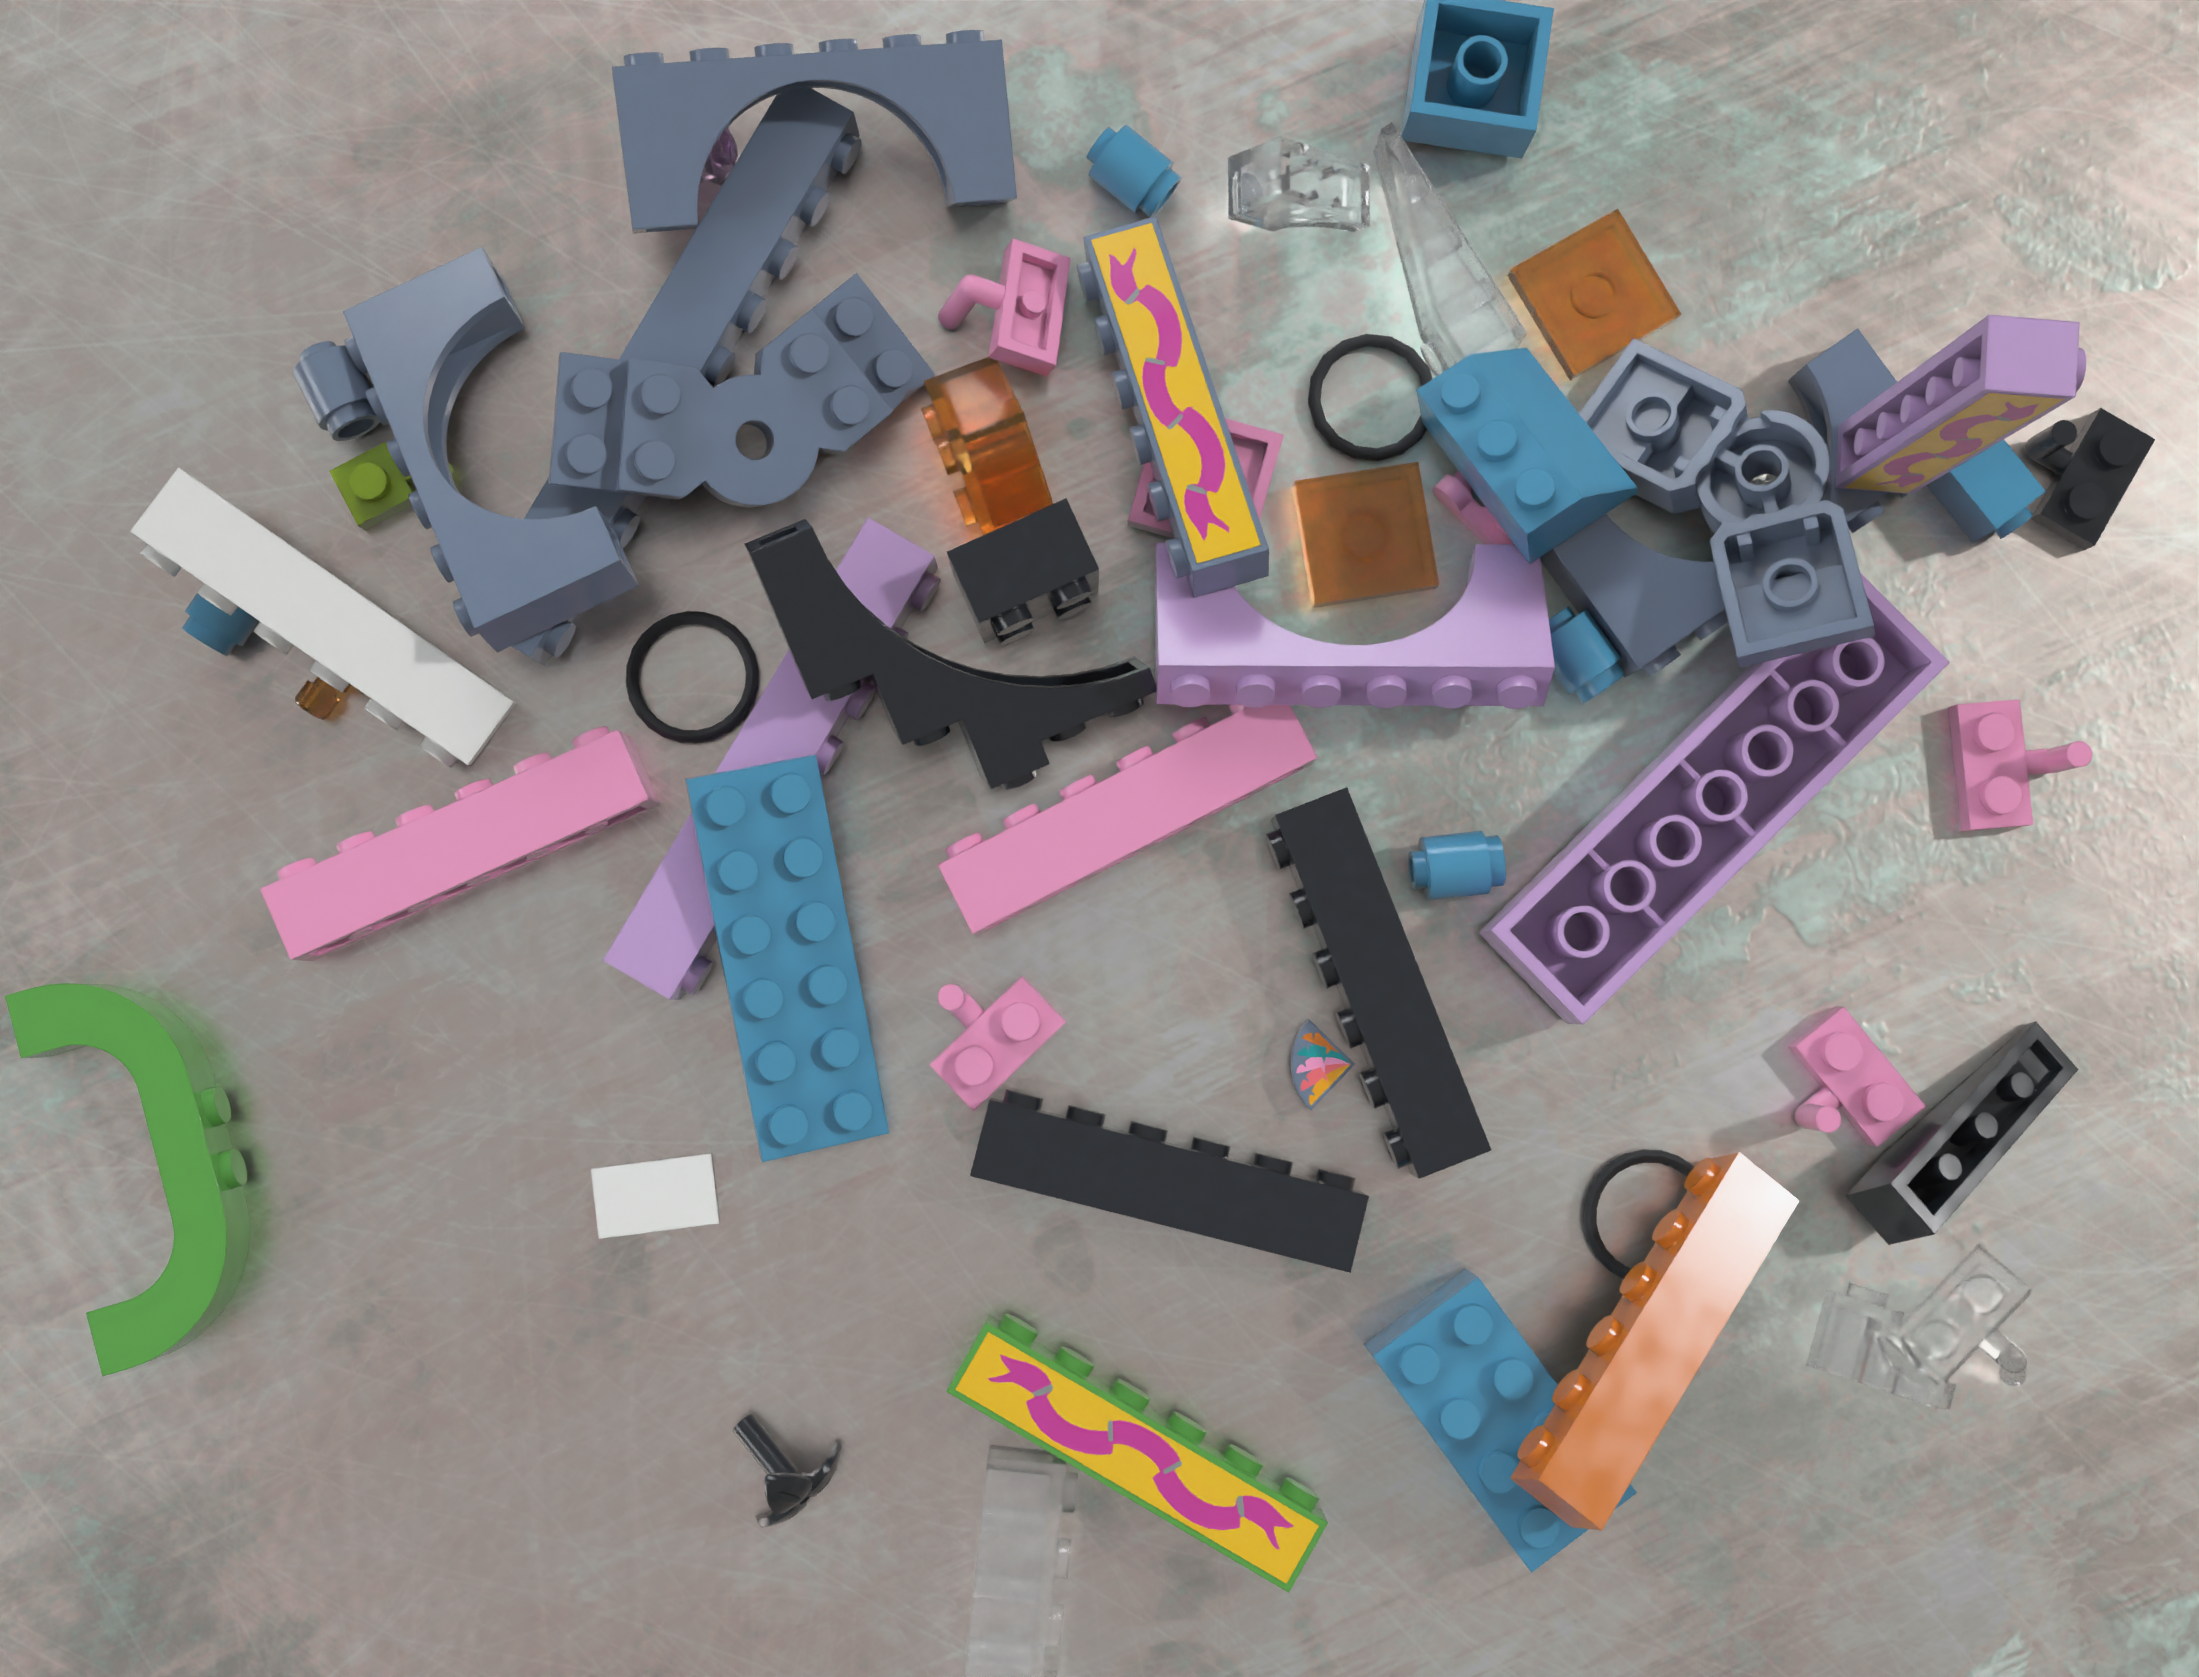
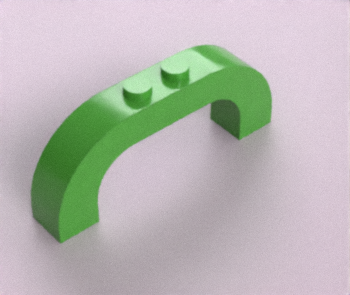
M76 983L43 985L5 995L21 1058L52 1057L91 1046L117 1058L128 1069L137 1085L172 1219L174 1232L172 1253L161 1276L145 1292L132 1299L86 1312L102 1377L170 1354L200 1336L221 1315L232 1299L246 1266L250 1242V1221L243 1186L247 1182V1169L243 1156L238 1149L232 1147L226 1124L231 1119L228 1097L222 1087L216 1086L209 1060L193 1032L169 1008L149 996L119 986Z

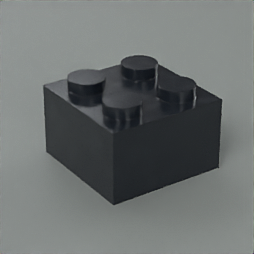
M1067 498L947 551L953 576L984 644L996 638L1001 646L1015 642L1035 630L1031 622L1054 612L1058 620L1075 615L1091 606L1092 602L1089 596L1098 593L1099 567Z

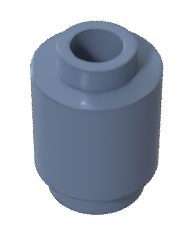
M324 341L306 348L300 354V362L294 367L293 375L319 427L322 430L329 431L333 440L347 441L368 433L379 424L380 421L375 415L365 393L366 390L372 387L366 375L362 374L354 364L345 345L336 346L332 341Z

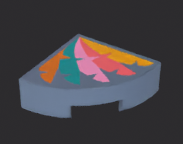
M1307 1019L1294 1039L1290 1066L1295 1090L1306 1107L1312 1110L1348 1073L1355 1063L1310 1019Z

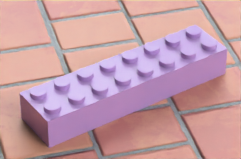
M1862 574L1861 577L1874 623V637L1750 665L1478 932L1567 1024L1584 1025L1950 663Z

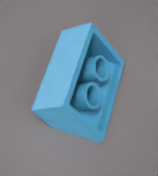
M1527 348L1470 354L1416 390L1423 425L1529 564L1638 493V487Z

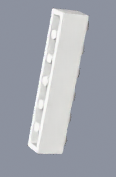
M179 467L130 531L147 543L140 554L174 577L181 568L204 582L197 591L200 596L229 615H232L237 607L246 611L260 621L254 629V633L285 654H288L294 645L316 660L309 669L313 674L340 692H343L350 683L371 698L364 707L368 712L395 730H398L405 721L425 735L419 746L450 768H452L457 759L467 765H472L517 704Z

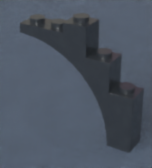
M806 519L744 544L811 699L824 695L826 701L843 698L860 689L862 686L860 679L870 675L893 732L902 745L911 741L916 746L933 743L950 733L949 725L958 722L979 775L990 789L1001 786V789L1004 790L1020 787L1037 776L1035 770L1049 765V760L1041 743L1042 740L1050 738L1052 742H1058L1072 738L1086 729L1084 722L1108 713L1109 717H1117L1133 712L1144 704L1143 697L1156 692V683L1150 667L1135 656L1102 668L1073 674L1027 676L976 669L943 658L922 648L887 626L858 600L845 585L827 558L813 527Z

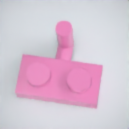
M1013 238L1004 250L1000 282L997 283L976 275L963 277L940 309L938 319L945 328L957 329L976 303L995 309L988 358L1047 377L1057 364L1071 258Z
M2020 699L1957 704L1948 707L1961 832L2033 825L2028 775L2051 774L2086 766L2092 759L2090 746L2082 741L2049 749L2025 750Z
M1023 976L986 1011L961 986L947 984L939 990L938 1002L944 1009L949 1010L963 1024L966 1030L930 1066L975 1111L1066 1021Z
M1845 1007L1833 1008L1788 1046L1821 1086V1089L1800 1105L1795 1112L1797 1124L1804 1129L1827 1133L1836 1131L1841 1124V1115L1837 1110L1839 1108L1867 1144L1878 1147L1926 1107Z

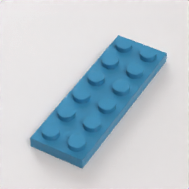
M806 755L686 778L685 783L759 1155L762 1162L889 1134L816 755Z

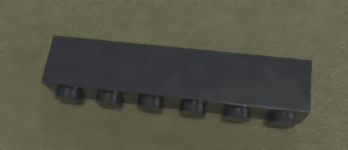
M1343 788L1276 814L1271 819L1275 831L1266 834L1270 851L1279 870L1289 866L1298 890L1289 893L1291 904L1302 929L1313 926L1321 946V950L1312 953L1315 965L1326 989L1335 985L1338 989L1345 1009L1336 1013L1337 1020L1349 1048L1351 1049L1358 1045L1361 1047L1369 1069L1360 1072V1078L1372 1107L1375 1109L1384 1106L1393 1129L1384 1132L1383 1135L1397 1169L1408 1166L1410 1174L1420 1179L1491 1151L1348 788Z
M1006 1089L1003 1101L995 1098L989 1099L970 1173L971 1177L1351 1273L1369 1196L1365 1193L1353 1190L1356 1179L1354 1177L1319 1168L1315 1180L1290 1174L1293 1165L1292 1161L1261 1153H1255L1253 1164L1228 1158L1231 1146L1198 1137H1193L1191 1148L1166 1142L1168 1130L1135 1121L1130 1122L1128 1132L1105 1127L1103 1124L1106 1114L1068 1105L1066 1117L1042 1111L1043 1098Z

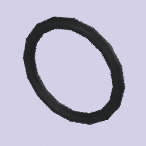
M1364 334L1342 340L1322 356L1310 377L1308 405L1315 428L1331 447L1354 459L1380 461L1405 453L1423 438L1427 429L1422 423L1421 415L1413 430L1394 444L1380 448L1356 446L1338 436L1326 421L1321 405L1323 380L1332 364L1350 351L1365 347L1382 348L1405 358L1418 374L1421 386L1433 378L1430 368L1414 348L1391 336Z

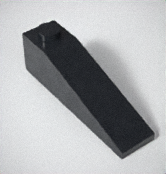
M2037 1021L2027 1024L1886 1151L1850 1190L1846 1197L1888 1245L1936 1234L2079 1069Z

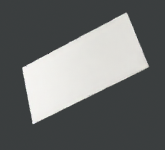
M711 1153L591 1169L599 1239L719 1224Z

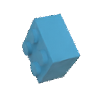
M1424 0L1417 20L1400 140L1522 159L1537 131L1554 8L1503 0Z

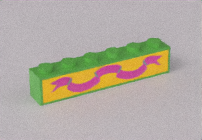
M1005 1313L1000 1321L988 1314L951 1378L947 1393L1286 1592H1290L1328 1524L1322 1509L1316 1506L1320 1499L1316 1493L1289 1477H1286L1282 1485L1259 1473L1263 1463L1235 1445L1230 1444L1226 1452L1203 1440L1207 1431L1190 1418L1173 1411L1171 1417L1167 1419L1148 1408L1147 1405L1151 1398L1130 1383L1117 1379L1115 1384L1111 1386L1090 1374L1095 1365L1079 1353L1061 1346L1056 1354L1034 1340L1038 1335V1331L1019 1318Z

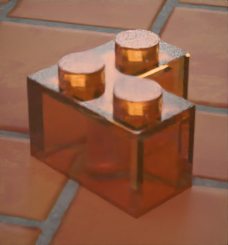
M986 357L924 381L932 404L921 408V411L947 475L959 472L964 487L954 490L953 494L966 527L977 523L982 535H985L1053 504L1024 412L997 360Z

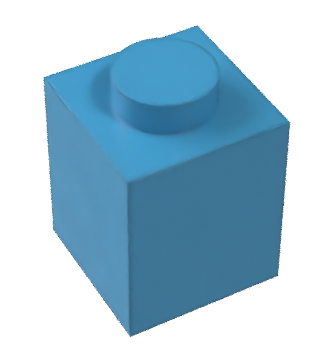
M2005 440L2000 441L1927 484V487L1972 542L1995 531L2000 539L2012 533L2033 516L2026 506L2046 492Z

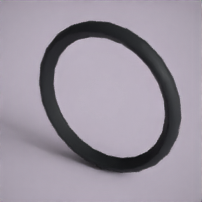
M685 611L671 614L655 622L641 634L631 650L626 665V688L629 701L637 716L649 729L657 734L681 743H701L714 740L730 732L745 718L753 705L758 690L759 669L756 655L748 639L735 625L720 616L707 612ZM686 624L705 625L715 628L728 636L737 646L743 658L746 671L745 688L741 700L733 712L723 721L699 730H682L669 726L659 720L648 709L639 686V668L650 644L662 633Z
M1646 1149L1626 1153L1607 1164L1597 1174L1588 1189L1583 1210V1225L1587 1241L1596 1258L1610 1272L1622 1279L1625 1278L1632 1268L1616 1260L1606 1249L1600 1238L1597 1227V1206L1601 1193L1607 1183L1617 1173L1641 1163H1660L1670 1166L1687 1177L1694 1166L1678 1155L1662 1150Z

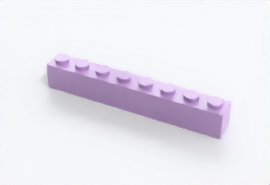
M869 517L836 570L845 585L865 607L887 626L905 638H908L909 633L903 630L902 627L914 607L923 611L930 603L941 581V578L934 575L938 566L933 554ZM788 650L715 773L815 754L819 772L825 775L833 766L842 750L844 742L837 737L849 716L858 720L867 709L875 694L876 688L870 684L871 676L860 679L861 688L843 698L826 701L824 695L811 699ZM692 813L689 815L603 959L604 962L669 1000H681L685 992L694 995L700 989L713 966V962L706 957L717 940Z

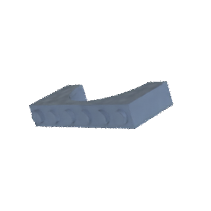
M963 30L947 33L946 43L921 45L920 35L904 34L885 37L882 39L883 48L858 49L856 39H833L819 42L820 52L794 54L793 44L773 43L754 47L755 57L729 58L728 48L692 50L689 52L690 61L664 63L663 53L660 52L625 55V66L612 67V76L633 234L697 229L698 190L702 171L712 148L723 132L734 120L759 102L777 94L805 88H828L857 94L879 104L898 117L916 135L932 159L943 188L946 208L1002 204L1017 199L1002 39L984 41V32L982 30Z
M483 247L343 311L353 335L344 340L346 348L358 370L362 374L368 373L374 387L365 391L367 399L379 421L384 426L390 424L395 438L387 442L388 450L404 477L411 475L417 490L408 494L410 503L424 528L427 530L433 528L439 544L430 548L431 554L445 580L448 583L455 581L461 598L453 601V607L459 621L470 637L480 634L498 653L639 586L616 532L597 506L579 513L551 519L512 518L496 514L472 503L459 493L454 484L448 464L446 438L448 422L456 397L472 370L491 350L510 336L525 329L503 277Z
M1858 328L1807 363L1788 380L1800 401L1807 422L1819 432L1826 443L1830 458L1832 484L1830 502L1844 509L1851 533L1856 532L1885 511L1878 501L1890 492L1835 488L1839 425L1897 383ZM1899 493L1902 498L1908 495V494ZM1607 514L1540 557L1542 564L1578 614L1587 609L1622 658L1617 663L1626 674L1624 675L1625 678L1642 667L1649 677L1681 655L1675 646L1677 642L1692 632L1701 641L1728 622L1713 561L1683 560L1654 551L1627 535Z

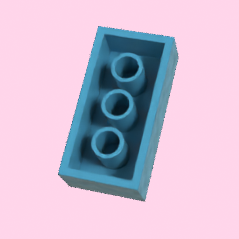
M1466 1268L1363 1344L1531 1573L1589 1530L1570 1527L1510 1479L1521 1461L1517 1456L1521 1443L1534 1428L1544 1424L1555 1406L1552 1396L1557 1383L1478 1276ZM1631 1484L1616 1508L1637 1493Z

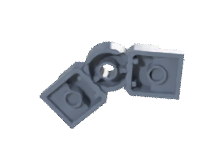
M857 273L755 354L754 375L733 377L714 388L696 366L636 358L620 360L560 352L548 485L680 500L702 484L713 496L724 503L746 508L766 506L789 497L807 481L816 464L818 453L837 455L845 452L936 374ZM742 425H753L759 428L766 438V451L758 460L745 457L737 448L736 434Z
M1633 338L1579 414L1638 487V493L1635 495L1673 514L1701 508L1706 522L1715 532L1710 539V546L1739 668L1874 637V623L1844 509L1830 502L1832 491L1830 458L1826 443L1819 432L1806 420L1784 411H1761V417L1748 418L1742 389ZM1769 474L1778 477L1767 485L1749 483L1759 475Z

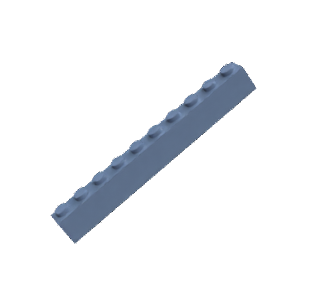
M812 88L791 90L775 96L620 356V360L636 358L696 366L711 386L712 384L717 386L725 381L735 362L736 355L732 350L744 331L751 333L758 326L767 307V300L764 296L776 277L782 280L790 272L799 251V247L795 245L807 224L813 227L820 221L830 200L828 188L838 171L843 174L848 172L859 154L862 142L859 139L860 135L853 111ZM548 477L524 518H558L597 506L616 532L621 546L624 548L637 530L640 516L636 513L646 496L548 485ZM574 617L510 647L546 666L552 655L559 657L570 644L576 629V625L572 623Z

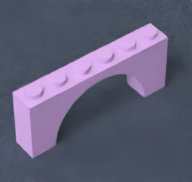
M1156 543L1154 580L1156 704H1177L1182 707L1244 705L1251 708L1267 705H1308L1314 708H1326L1332 705H1373L1378 708H1392L1400 705L1439 706L1448 709L1462 706H1504L1510 709H1520L1528 706H1544L1555 663L1541 558L1529 564L1513 544H1475L1464 594L1445 616L1431 626L1405 638L1370 645H1343L1306 638L1274 624L1249 605L1235 586L1194 598L1187 576L1176 579L1168 556L1166 543Z

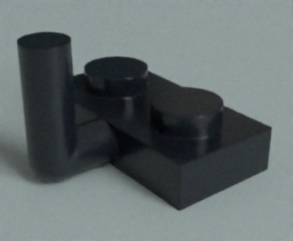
M2099 408L2089 415L2078 436L2076 426L2068 420H2060L2034 435L2026 442L2025 452L2027 456L2055 472L2056 475L2030 519L2083 550L2095 546L2155 439L2103 408ZM2073 443L2070 450L2064 448L2067 445Z

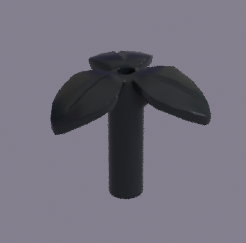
M753 1414L743 1418L733 1428V1433L767 1474L764 1477L763 1483L766 1501L771 1511L755 1516L760 1527L773 1526L789 1520L807 1506L806 1501L810 1497L817 1496L828 1485L837 1469L842 1445L838 1440H835L830 1454L819 1467L810 1473L797 1470Z

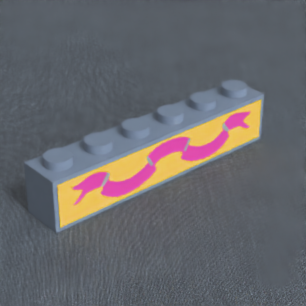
M1151 217L1084 236L1086 262L1077 265L1080 285L1086 302L1097 299L1102 316L1094 318L1102 353L1104 356L1114 353L1120 369L1111 373L1120 408L1124 410L1132 407L1138 424L1129 428L1130 437L1139 465L1150 462L1156 481L1148 483L1147 487L1157 521L1169 519L1174 538L1166 540V547L1176 579L1187 576L1195 598L1269 576V547L1157 217Z

